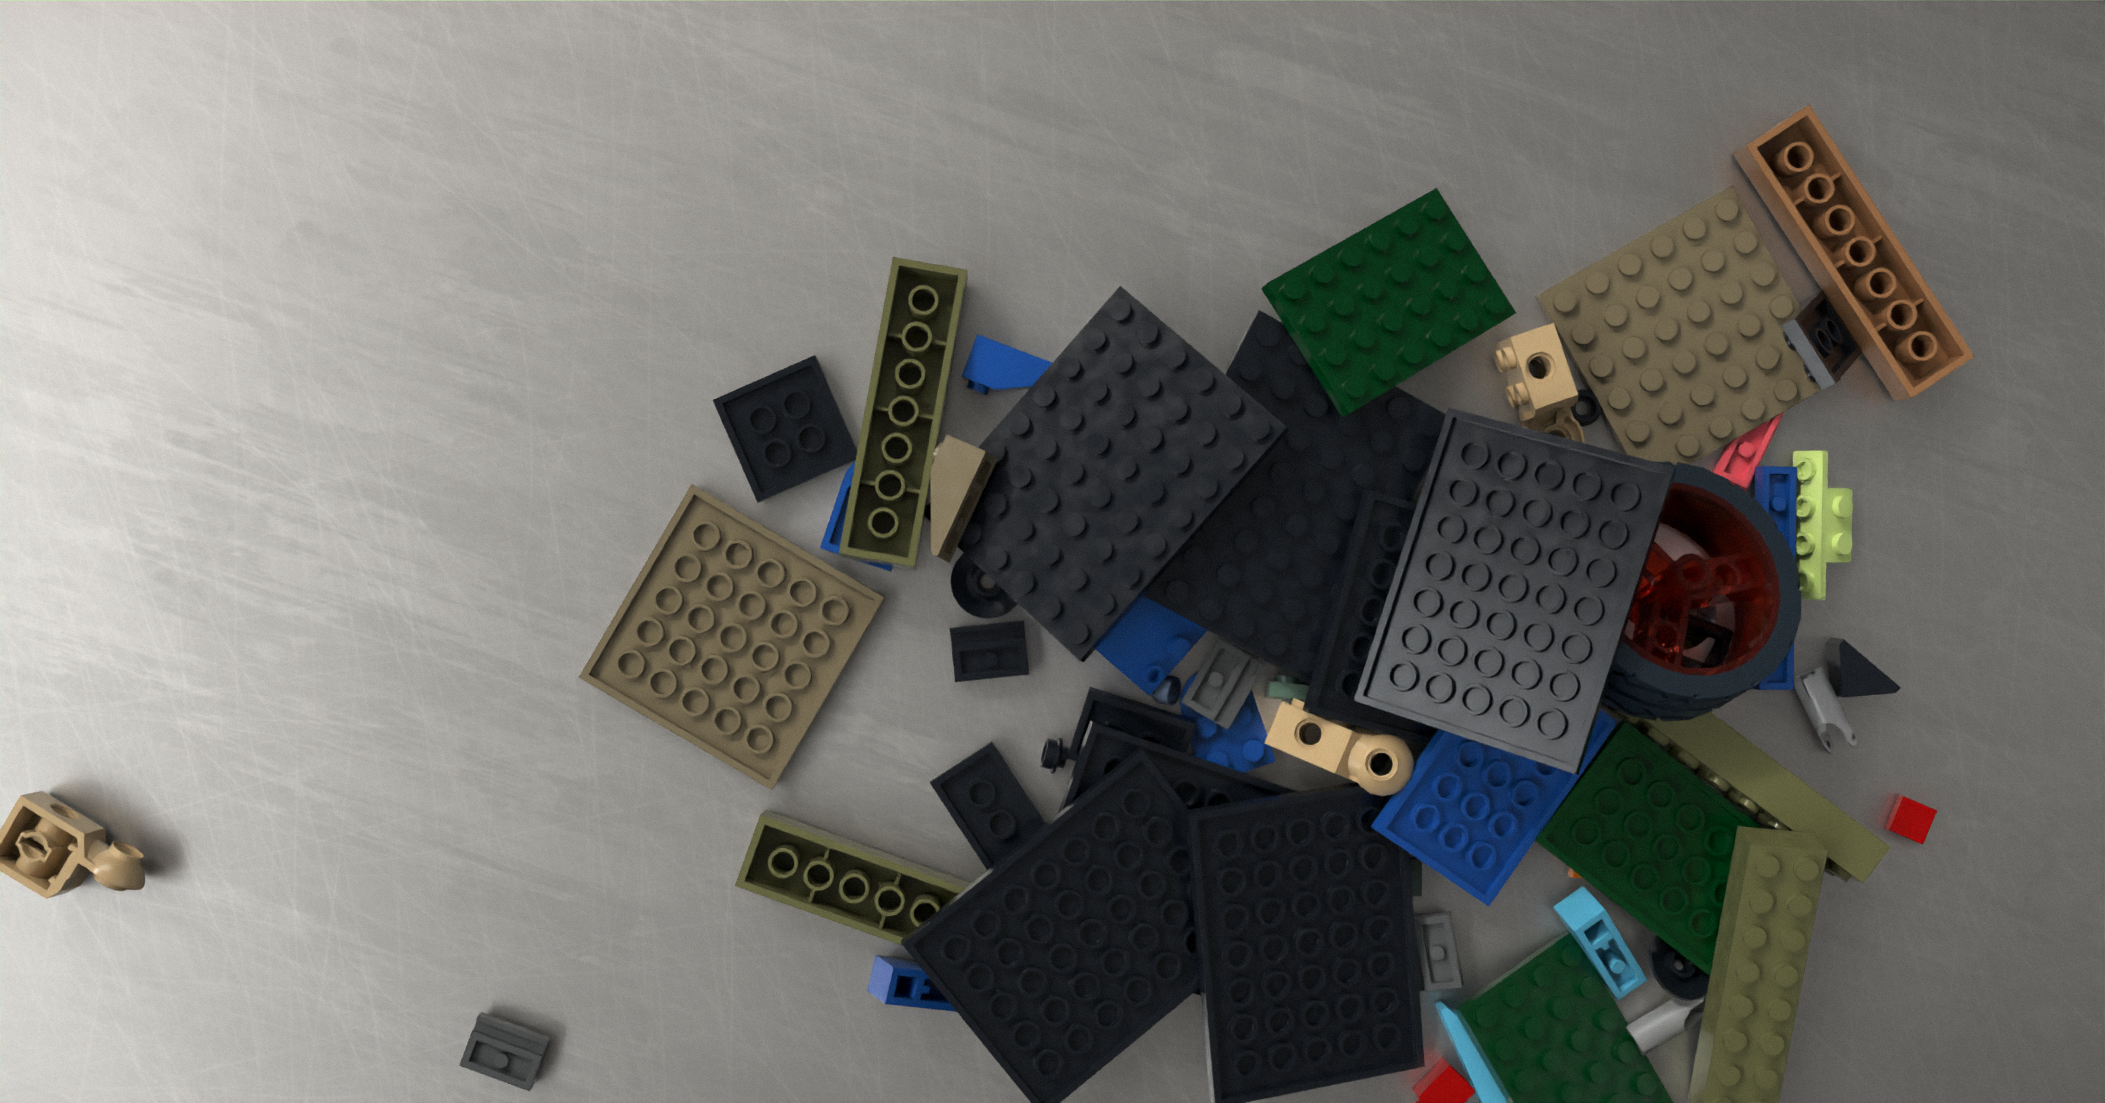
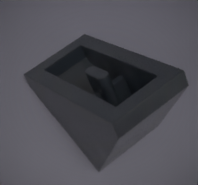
M1831 637L1826 642L1829 681L1836 696L1844 698L1897 693L1901 688L1846 640Z

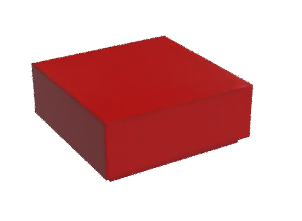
M1898 795L1884 829L1923 845L1937 810L1905 796Z

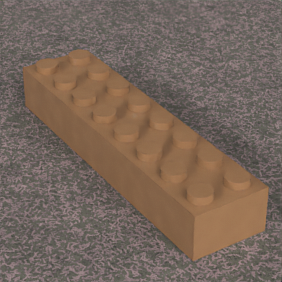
M1810 104L1793 113L1733 153V156L1821 290L1824 291L1894 401L1915 397L1975 357Z

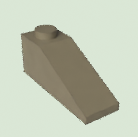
M946 435L943 443L936 447L932 457L931 554L950 563L997 459L980 448Z

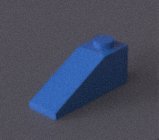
M977 334L961 377L968 381L967 388L984 395L988 394L989 389L996 392L1030 389L1052 362Z
M875 955L867 991L881 1002L889 1005L956 1012L915 960Z

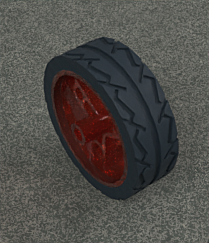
M1670 461L1657 463L1675 467L1677 472L1660 523L1667 524L1689 536L1704 548L1712 559L1704 560L1699 555L1689 553L1682 555L1674 561L1654 541L1629 620L1635 624L1633 638L1631 640L1624 633L1603 698L1604 704L1629 716L1656 721V718H1660L1664 722L1691 720L1712 712V709L1722 707L1747 690L1755 687L1779 667L1791 649L1801 620L1800 579L1794 555L1782 532L1777 531V524L1760 503L1738 485L1732 486L1728 479L1703 467L1677 462V465H1673ZM1733 601L1735 628L1731 647L1722 664L1712 668H1687L1681 666L1690 610Z

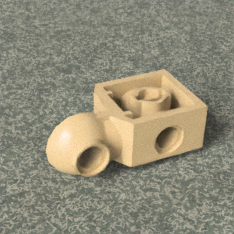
M1554 323L1496 343L1497 351L1493 353L1494 360L1499 372H1505L1509 384L1505 388L1507 399L1512 408L1517 407L1522 426L1547 434L1554 432L1559 437L1585 443L1584 431L1579 422L1574 419L1570 408L1575 403H1578V392ZM1529 363L1533 364L1536 369L1535 378L1529 372Z
M1293 698L1291 705L1283 701L1281 702L1265 744L1355 781L1370 794L1380 796L1395 794L1404 788L1411 778L1414 770L1413 755L1407 744L1397 736L1387 733L1376 734L1359 726L1352 731L1349 730L1351 727L1349 723L1330 718L1323 719L1315 714L1303 711L1305 702ZM1316 724L1321 729V739L1316 744L1310 745L1305 740V731L1309 726ZM1385 753L1391 757L1393 766L1388 774L1381 776L1373 771L1371 764L1377 754Z
M44 791L20 795L0 829V871L46 899L76 889L81 886L91 872L97 882L116 891H126V889L141 890L145 885V872L141 863L144 854L140 850L120 841H114L109 846L105 843V828Z

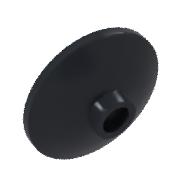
M963 553L956 561L951 573V590L959 606L967 613L985 619L997 618L1010 612L1018 603L996 582L992 588H985L981 584V578L986 573Z
M1655 935L1650 943L1648 955L1650 968L1659 985L1671 996L1680 1000L1692 1001L1704 996L1708 990L1710 976Z

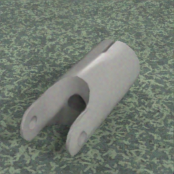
M1822 667L1814 668L1794 678V688L1826 752L1830 754L1834 749L1826 729V724H1833L1843 732L1848 744L1851 747H1855L1857 744L1856 736Z
M1705 995L1692 1001L1680 1000L1674 997L1628 1024L1626 1029L1630 1036L1634 1038L1641 1055L1648 1054L1701 1020L1705 1007L1703 1002ZM1702 1008L1703 1011L1698 1013L1697 1009Z

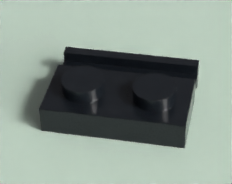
M1024 620L950 628L955 682L1029 675Z

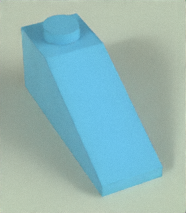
M1584 886L1553 907L1566 929L1577 941L1617 1001L1648 980L1606 910Z
M1442 1000L1434 1002L1467 1078L1476 1091L1475 1095L1478 1102L1507 1103L1455 1011Z

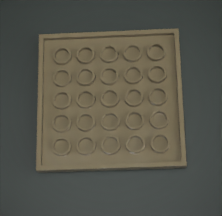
M1733 185L1535 296L1550 324L1554 323L1560 342L1587 390L1592 391L1599 400L1601 415L1623 454L1654 462L1670 461L1673 465H1677V462L1690 465L1822 391L1817 382L1814 383L1808 378L1804 370L1803 359L1797 350L1793 351L1787 345L1783 337L1784 330L1781 326L1794 314L1800 305Z
M691 484L579 678L772 790L880 608L885 596Z

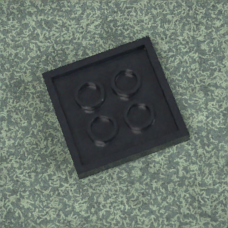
M816 355L713 399V403L758 503L856 460V445Z

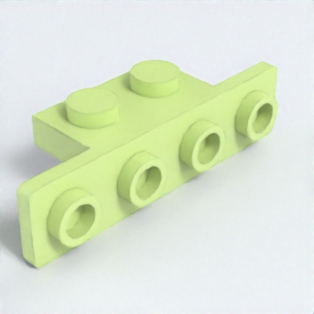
M1794 451L1793 467H1797L1796 566L1800 579L1799 590H1801V599L1824 600L1826 598V562L1851 563L1853 547L1852 489L1827 488V451Z

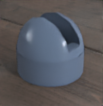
M1168 675L1151 694L1154 701L1174 706L1180 696V679L1176 676Z

